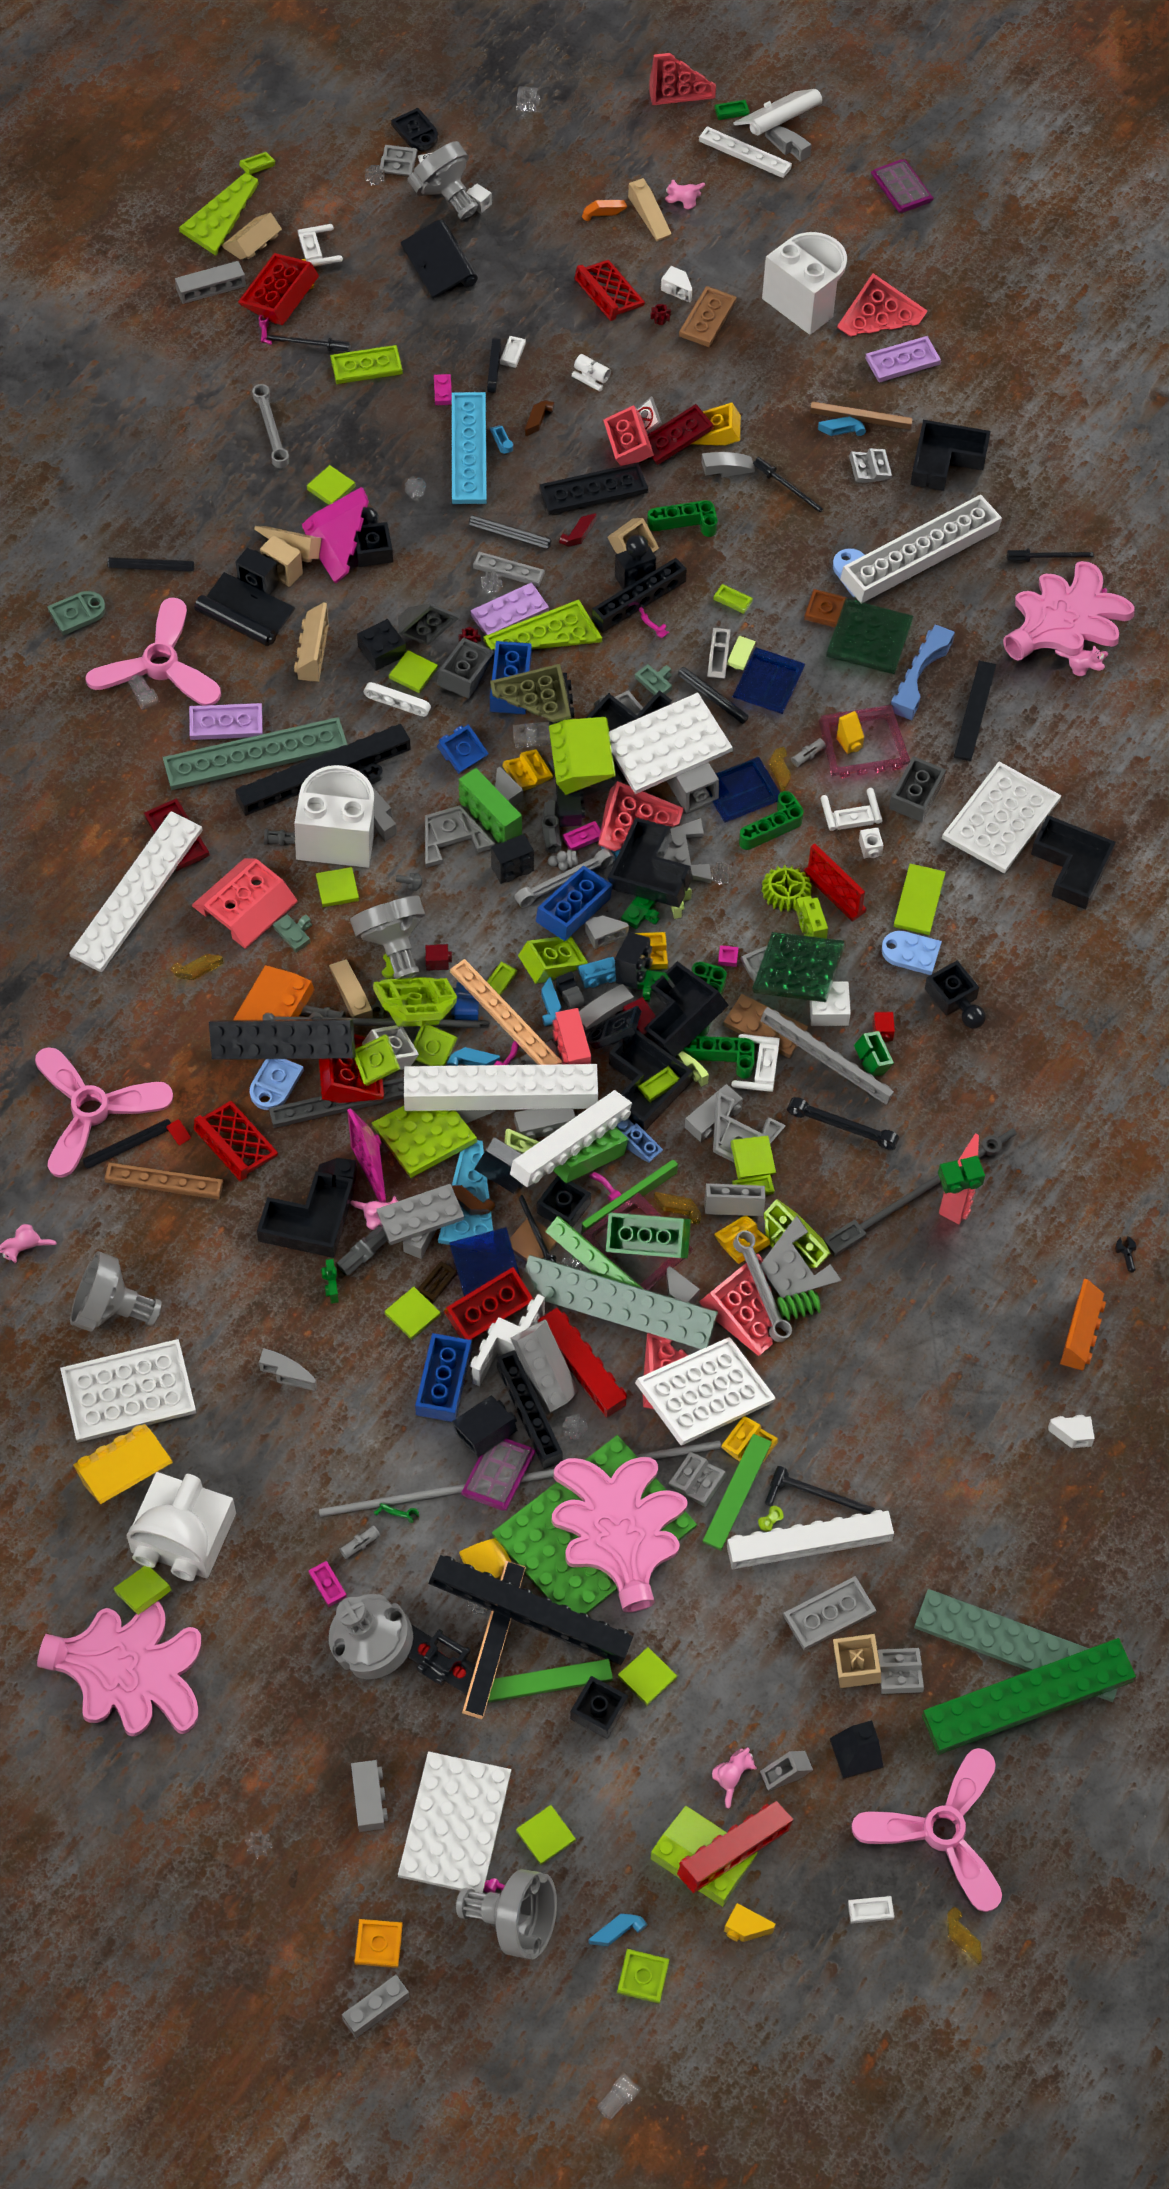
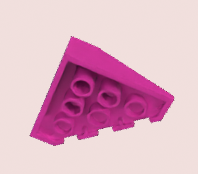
M362 487L317 511L302 524L306 535L321 538L319 558L334 583H338L349 573L350 566L347 565L349 556L354 555L357 542L354 541L356 532L361 531L364 520L361 517L363 507L367 508L369 503Z
M350 1108L347 1110L351 1148L378 1201L386 1203L379 1147L382 1145L380 1138L377 1134L374 1135L372 1129Z

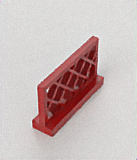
M609 260L588 267H584L583 264L577 266L574 279L610 321L616 320L618 314L644 306L645 301ZM607 266L610 269V271H606L601 268ZM589 272L597 273V276L591 275ZM599 274L606 275L609 277L608 279L599 277ZM610 278H617L619 282L610 280ZM598 282L605 283L606 287L601 286ZM608 284L618 287L617 290L609 288ZM619 288L627 289L629 292L620 291ZM606 292L615 294V297L609 296ZM617 295L627 297V299H619ZM629 298H630V299H634V300H636L637 302H635V303H634V302H630V301H628V299H629ZM616 303L622 304V305H625V306L619 308Z
M814 843L810 848L808 867L803 872L853 922L866 912L867 908L863 905L865 891Z
M232 1101L227 1102L204 1117L199 1115L194 1118L193 1129L240 1182L247 1178L248 1173L278 1156L275 1148ZM230 1108L235 1115L234 1117L225 1116L223 1112ZM210 1119L220 1120L219 1126L210 1125L208 1121ZM222 1120L232 1121L233 1127L221 1126ZM235 1123H244L247 1126L246 1130L236 1129ZM220 1131L231 1133V1139L222 1138ZM234 1133L245 1135L244 1141L234 1140ZM247 1135L256 1136L258 1143L247 1142ZM232 1144L243 1146V1151H234L231 1148ZM245 1147L257 1148L256 1154L245 1153ZM259 1148L267 1149L270 1154L266 1156L258 1155ZM243 1159H255V1163L247 1166Z

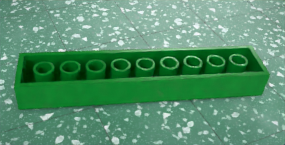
M1117 1638L923 1710L922 1718L936 1752L940 1755L1133 1683L1136 1675L1120 1639Z

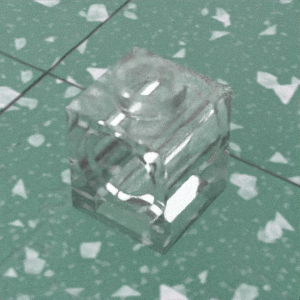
M518 87L517 110L536 112L537 105H540L538 88Z

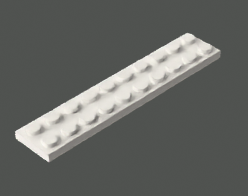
M171 811L70 951V957L102 973L174 872L177 865L203 831L202 826Z

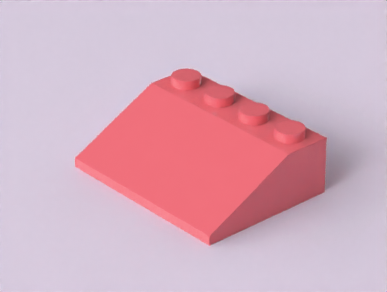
M975 1133L959 1158V1167L962 1166L961 1159L978 1155V1134ZM968 1188L955 1194H945L944 1192L939 1214L957 1224H960L963 1219L966 1220L971 1212L970 1208L976 1193L975 1189Z

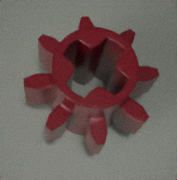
M657 304L651 308L650 319H654L655 324L664 325L666 321H670L671 309H667L666 305Z
M472 627L462 629V634L458 635L459 641L462 638L477 644L481 641L478 629Z

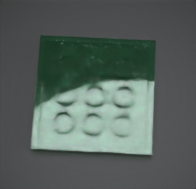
M846 598L826 657L895 675L914 616L866 603L861 604L859 601Z
M772 932L752 987L753 993L826 1002L845 948V941Z

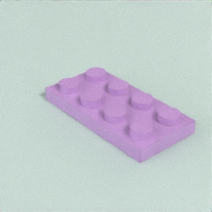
M928 336L870 352L865 357L878 382L937 366L941 363V359Z
M531 582L470 610V615L486 636L548 612L549 606Z
M262 703L189 706L190 740L249 738L263 734Z

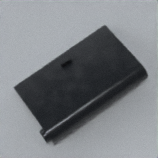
M437 220L400 242L433 299L460 282L467 287L473 286L478 279L477 274L444 220Z
M223 572L209 594L198 597L194 609L265 646H269L275 642L277 634L291 616L295 607Z

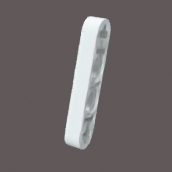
M367 683L363 691L365 696L372 700L419 716H427L431 709V705L423 699L376 683Z

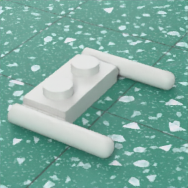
M332 224L297 230L304 257L314 267L342 262L343 260L341 255L322 258L316 233L332 231L334 229Z
M867 789L869 806L837 810L834 813L831 811L828 797L826 795L821 796L829 830L834 831L836 829L841 830L881 823L882 817L874 789Z
M740 1034L738 1038H748L753 1043L760 1044L755 1082L733 1080L731 1083L732 1087L773 1092L780 1038Z

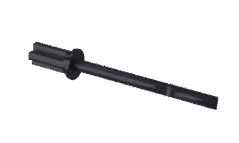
M277 335L267 336L270 340L325 346L328 351L349 352L351 348L350 342L332 340V338H329L328 342L293 337L287 338Z
M757 457L753 462L754 466L766 474L768 479L774 477L817 511L823 510L822 507L778 475L775 466H770L760 457Z
M1027 548L1026 550H1007L1006 558L1007 561L1030 562V558L1094 557V552L1030 553V549Z
M521 1195L519 1201L542 1250L544 1259L556 1262V1256L549 1254L526 1200Z

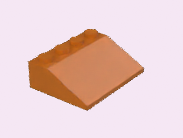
M265 965L233 1020H262L265 1013H272L275 1017H299L315 990L312 981L295 973Z

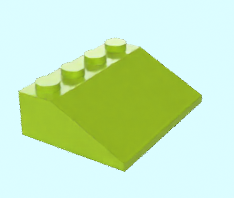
M606 717L568 719L549 726L556 784L565 795L615 777Z
M685 1806L651 1851L650 1859L679 1878L677 1875L680 1867L679 1863L684 1857L688 1855L690 1857L693 1856L701 1846H708L718 1835L723 1836L727 1832ZM758 1852L700 1889L699 1892L723 1907Z

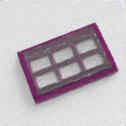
M905 159L871 171V175L899 213L923 206L934 199Z
M509 1439L503 1440L479 1457L461 1495L496 1509L507 1511L536 1450Z

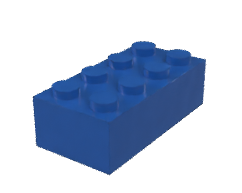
M496 641L492 680L530 671L532 644ZM491 689L490 712L526 714V709L509 704L501 698L493 697Z
M583 865L537 908L536 922L566 941L610 900L613 884Z
M432 1333L415 1404L417 1416L449 1422L457 1418L472 1352V1340Z

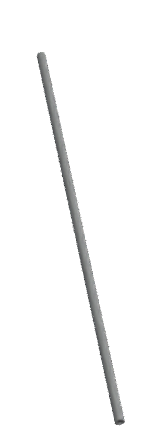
M719 1440L637 1454L636 1456L638 1458L650 1457L656 1460L685 1455L690 1452L697 1453L720 1449L721 1442ZM554 1469L526 1473L521 1483L554 1477ZM511 1476L498 1478L497 1480L508 1483ZM487 1480L480 1481L476 1490L489 1488L491 1482ZM465 1484L319 1509L320 1517L376 1508L380 1507V1503L394 1505L458 1494L462 1492Z

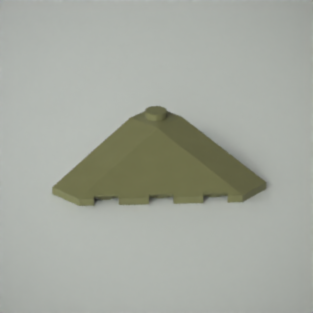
M560 664L490 681L493 697L506 700L509 704L522 707L528 712L545 717L553 723L571 718L565 680Z

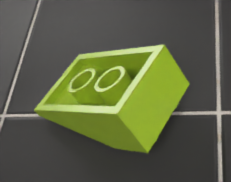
M572 936L566 941L559 937L530 940L526 942L518 954L535 984L546 983L549 977L553 981L558 976L578 970V966L588 964Z

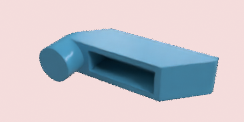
M850 416L818 423V430L830 436L854 431L857 436H862L866 433L863 423Z
M498 425L489 428L500 452H512L513 442L509 440L503 426Z
M549 977L541 989V996L548 1013L542 1016L544 1026L553 1025L555 1012L561 1011L558 996L551 977Z
M464 1047L449 1056L447 1066H458L459 1063L468 1066L494 1065L496 1061H500V1056Z
M620 1914L589 1938L588 1943L609 1946L632 1927L639 1933L648 1924L641 1916Z

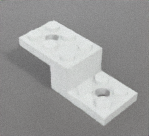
M537 1294L535 1300L532 1299L527 1307L528 1313L526 1317L522 1316L518 1326L499 1317L496 1323L491 1324L487 1340L483 1339L479 1347L480 1353L478 1357L474 1356L470 1367H472L473 1384L480 1387L497 1354L503 1355L515 1350L510 1339L511 1337L537 1324V1320L544 1316V1296Z

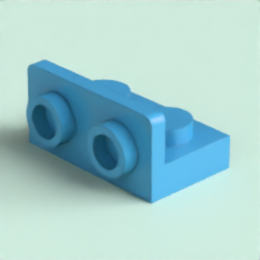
M614 957L578 966V973L584 988H594L603 983L616 981Z

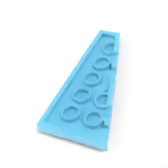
M477 1140V1143L460 1151L452 1185H462L481 1202H484L486 1199H489L487 1177L474 1170L484 1154L483 1141ZM461 1207L464 1220L442 1227L440 1230L438 1243L496 1254L491 1212L482 1215H470Z

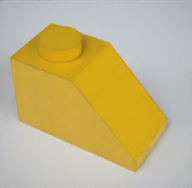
M855 711L839 718L836 739L847 754L859 751L863 748L864 734Z
M737 1903L725 1925L724 1932L727 1933V1937L734 1941L740 1940L745 1942L772 1934L776 1924Z

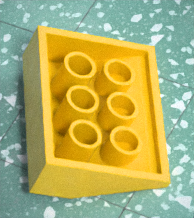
M143 1424L134 1427L126 1435L116 1437L114 1442L107 1446L104 1445L97 1448L93 1454L81 1457L73 1466L83 1485L102 1504L173 1462L152 1431Z

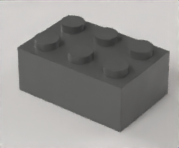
M913 756L891 795L889 809L923 822L944 783L946 769Z

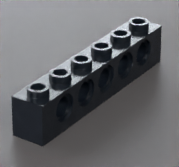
M674 558L592 608V622L602 632H605L639 611L640 607H646L685 583L687 568L677 558Z
M513 1350L496 1357V1366L536 1450L543 1469L559 1464L563 1461V1452L516 1351Z

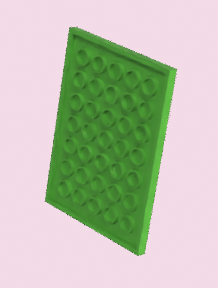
M616 1435L585 1460L595 1464L612 1478L615 1471L622 1464L638 1457ZM655 1477L644 1490L641 1499L658 1491H666V1489ZM556 1482L494 1530L492 1536L496 1538L516 1564L526 1567L524 1573L544 1597L551 1599L553 1603L558 1605H566L574 1612L588 1614L618 1589L610 1576L603 1571L591 1567H571L566 1563V1548L572 1540L579 1537L553 1526L551 1520L552 1513L558 1505L565 1501L581 1499L575 1493ZM685 1511L661 1531L672 1533L680 1541L695 1529L697 1524Z

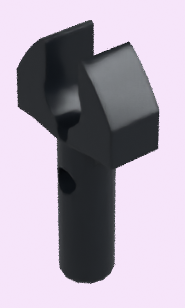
M1127 1236L1126 1242L1128 1247L1126 1249L1122 1245L1120 1237L1116 1243L1115 1250L1116 1253L1124 1255L1128 1272L1132 1273L1136 1269L1131 1252L1136 1250V1243Z

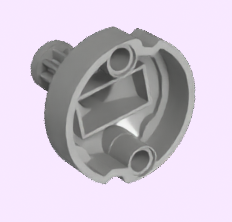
M458 141L448 143L430 154L415 167L414 172L407 179L418 196L442 194L447 202H451L457 210L460 220L471 217L479 208L477 202H473L467 194L466 187L461 181L469 156Z
M419 896L405 897L380 904L350 918L356 938H362V940L384 947L394 970V979L412 978L419 973L418 966L415 965L411 953L412 948L408 938L421 922V918L425 916Z
M97 1251L92 1261L89 1262L79 1284L72 1306L70 1324L92 1332L95 1327L100 1326L114 1314H118L126 1318L130 1316L144 1321L146 1325L153 1326L160 1316L162 1302L156 1298L152 1300L138 1295L137 1291L126 1288L118 1258Z
M377 1594L348 1597L342 1600L337 1607L336 1615L329 1630V1646L335 1659L344 1670L350 1669L356 1677L362 1679H377L395 1671L407 1658L413 1643L412 1625L405 1612L397 1603L391 1604L386 1596Z
M520 1869L509 1878L501 1893L489 1892L484 1894L466 1887L458 1895L456 1902L458 1917L462 1919L478 1918L483 1919L485 1923L495 1924L500 1948L506 1955L533 1960L544 1951L553 1932L557 1911V1895L554 1882L548 1874Z

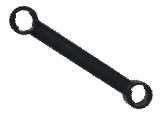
M791 1098L787 1107V1111L795 1117L803 1118L806 1116L876 1141L880 1147L886 1150H894L899 1141L898 1134L891 1130L879 1131L809 1106L802 1098Z

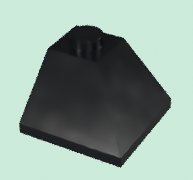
M872 1720L853 1725L830 1738L843 1779L884 1767L879 1739Z

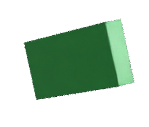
M746 100L714 105L718 120L747 116L750 112Z

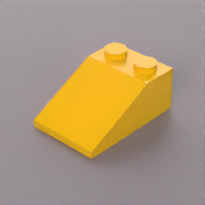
M733 402L703 411L713 423L715 429L692 444L728 445L740 441L741 415Z

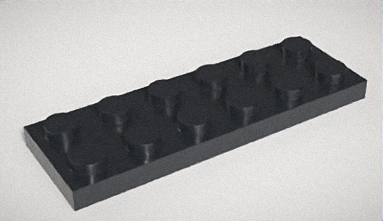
M639 462L539 484V489L549 515L648 493V486Z

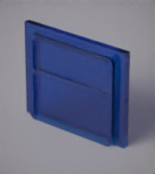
M755 647L733 694V698L783 714L804 670L805 663Z
M759 757L716 773L719 779V798L713 800L712 803L724 823L778 802L780 791ZM708 786L705 787V788L707 789V791H708L710 797L712 798L713 795H712L711 791L709 790Z

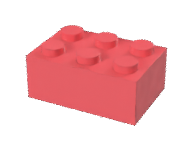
M634 405L603 420L615 459L620 466L638 463L654 455L642 416Z
M578 1008L555 1012V1020H553L554 1030L552 1031L554 1041H558L557 1052L558 1056L562 1057V1064H591V1053Z

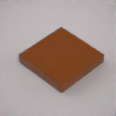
M813 589L804 620L838 628L848 597Z

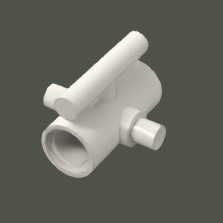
M580 354L575 361L574 368L581 371L582 374L573 371L572 377L598 391H602L603 385L597 383L596 380L605 383L611 374V369Z

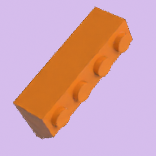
M1085 1278L1078 1295L1060 1362L1061 1365L1082 1371L1086 1364H1090L1093 1353H1089L1090 1347L1095 1346L1097 1339L1094 1331L1099 1330L1102 1320L1098 1318L1099 1312L1103 1313L1106 1302L1103 1301L1104 1293Z

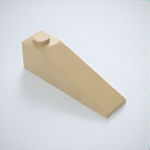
M644 178L630 182L628 198L656 241L671 237L670 229Z
M255 526L254 530L266 538L270 539L274 535L279 539H283L290 546L296 547L301 552L302 561L312 562V559H319L321 538L268 526Z
M347 959L329 965L351 1018H373L368 999Z

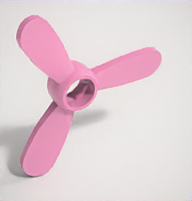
M168 598L162 602L156 622L155 643L149 645L144 650L142 657L94 668L86 675L87 686L94 690L113 687L147 674L156 680H166L169 678L185 695L202 706L214 705L221 697V689L215 681L200 671L178 662L174 646L182 633L187 614L185 603L178 598ZM157 657H166L169 659L167 662L163 664H155L151 662L153 659Z
M44 1048L36 1054L35 1063L40 1072L53 1086L71 1099V1111L74 1117L59 1138L48 1160V1168L55 1177H66L72 1174L85 1150L91 1126L101 1124L109 1114H140L161 1111L168 1108L172 1103V1089L164 1082L132 1085L105 1094L99 1087L85 1086L74 1066L56 1048ZM90 1100L98 1101L101 1104L99 1109L91 1113H85L79 1109L83 1103Z
M973 1749L966 1755L953 1779L945 1806L934 1808L927 1814L926 1818L892 1812H863L854 1818L852 1833L860 1842L866 1844H897L925 1839L932 1848L938 1851H946L959 1884L971 1904L977 1910L983 1912L993 1911L1001 1903L1002 1892L999 1884L985 1862L964 1840L966 1823L963 1816L981 1796L995 1771L994 1757L985 1749ZM946 1818L955 1824L956 1832L952 1839L944 1840L938 1838L933 1833V1824L936 1819Z

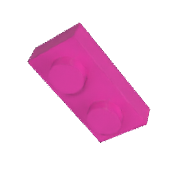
M451 374L434 375L435 405H452Z
M593 821L563 834V840L569 850L576 851L599 841L601 829L596 821Z
M327 1561L308 1570L328 1607L347 1598L345 1591Z

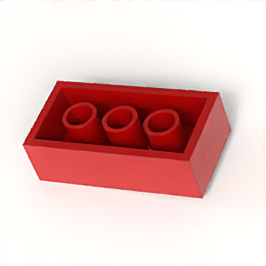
M514 1267L446 1307L444 1313L460 1338L473 1340L488 1331L491 1324L496 1323L498 1317L506 1320L527 1307L533 1297Z

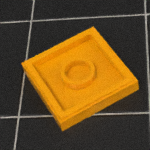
M359 1919L355 1965L398 1968L403 1922Z

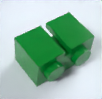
M879 1031L864 1033L854 1044L860 1060L864 1059L862 1065L866 1073H870L874 1077L881 1076L894 1064Z
M978 1155L961 1159L962 1166L960 1167L957 1160L940 1164L938 1175L945 1194L959 1193L968 1188L977 1189L983 1185L985 1174Z

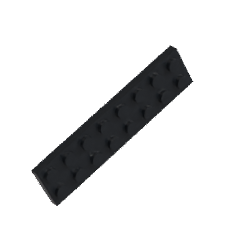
M353 1019L221 1020L209 1022L212 1060L356 1057Z

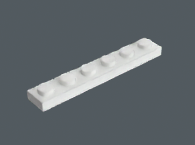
M706 127L699 136V142L782 178L786 176L792 167V163L710 127Z

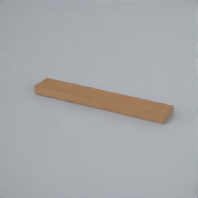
M819 402L811 403L812 414L836 418L850 416L861 422L911 430L912 418Z
M108 1163L104 1179L105 1183L220 1200L224 1183L223 1179L116 1163Z

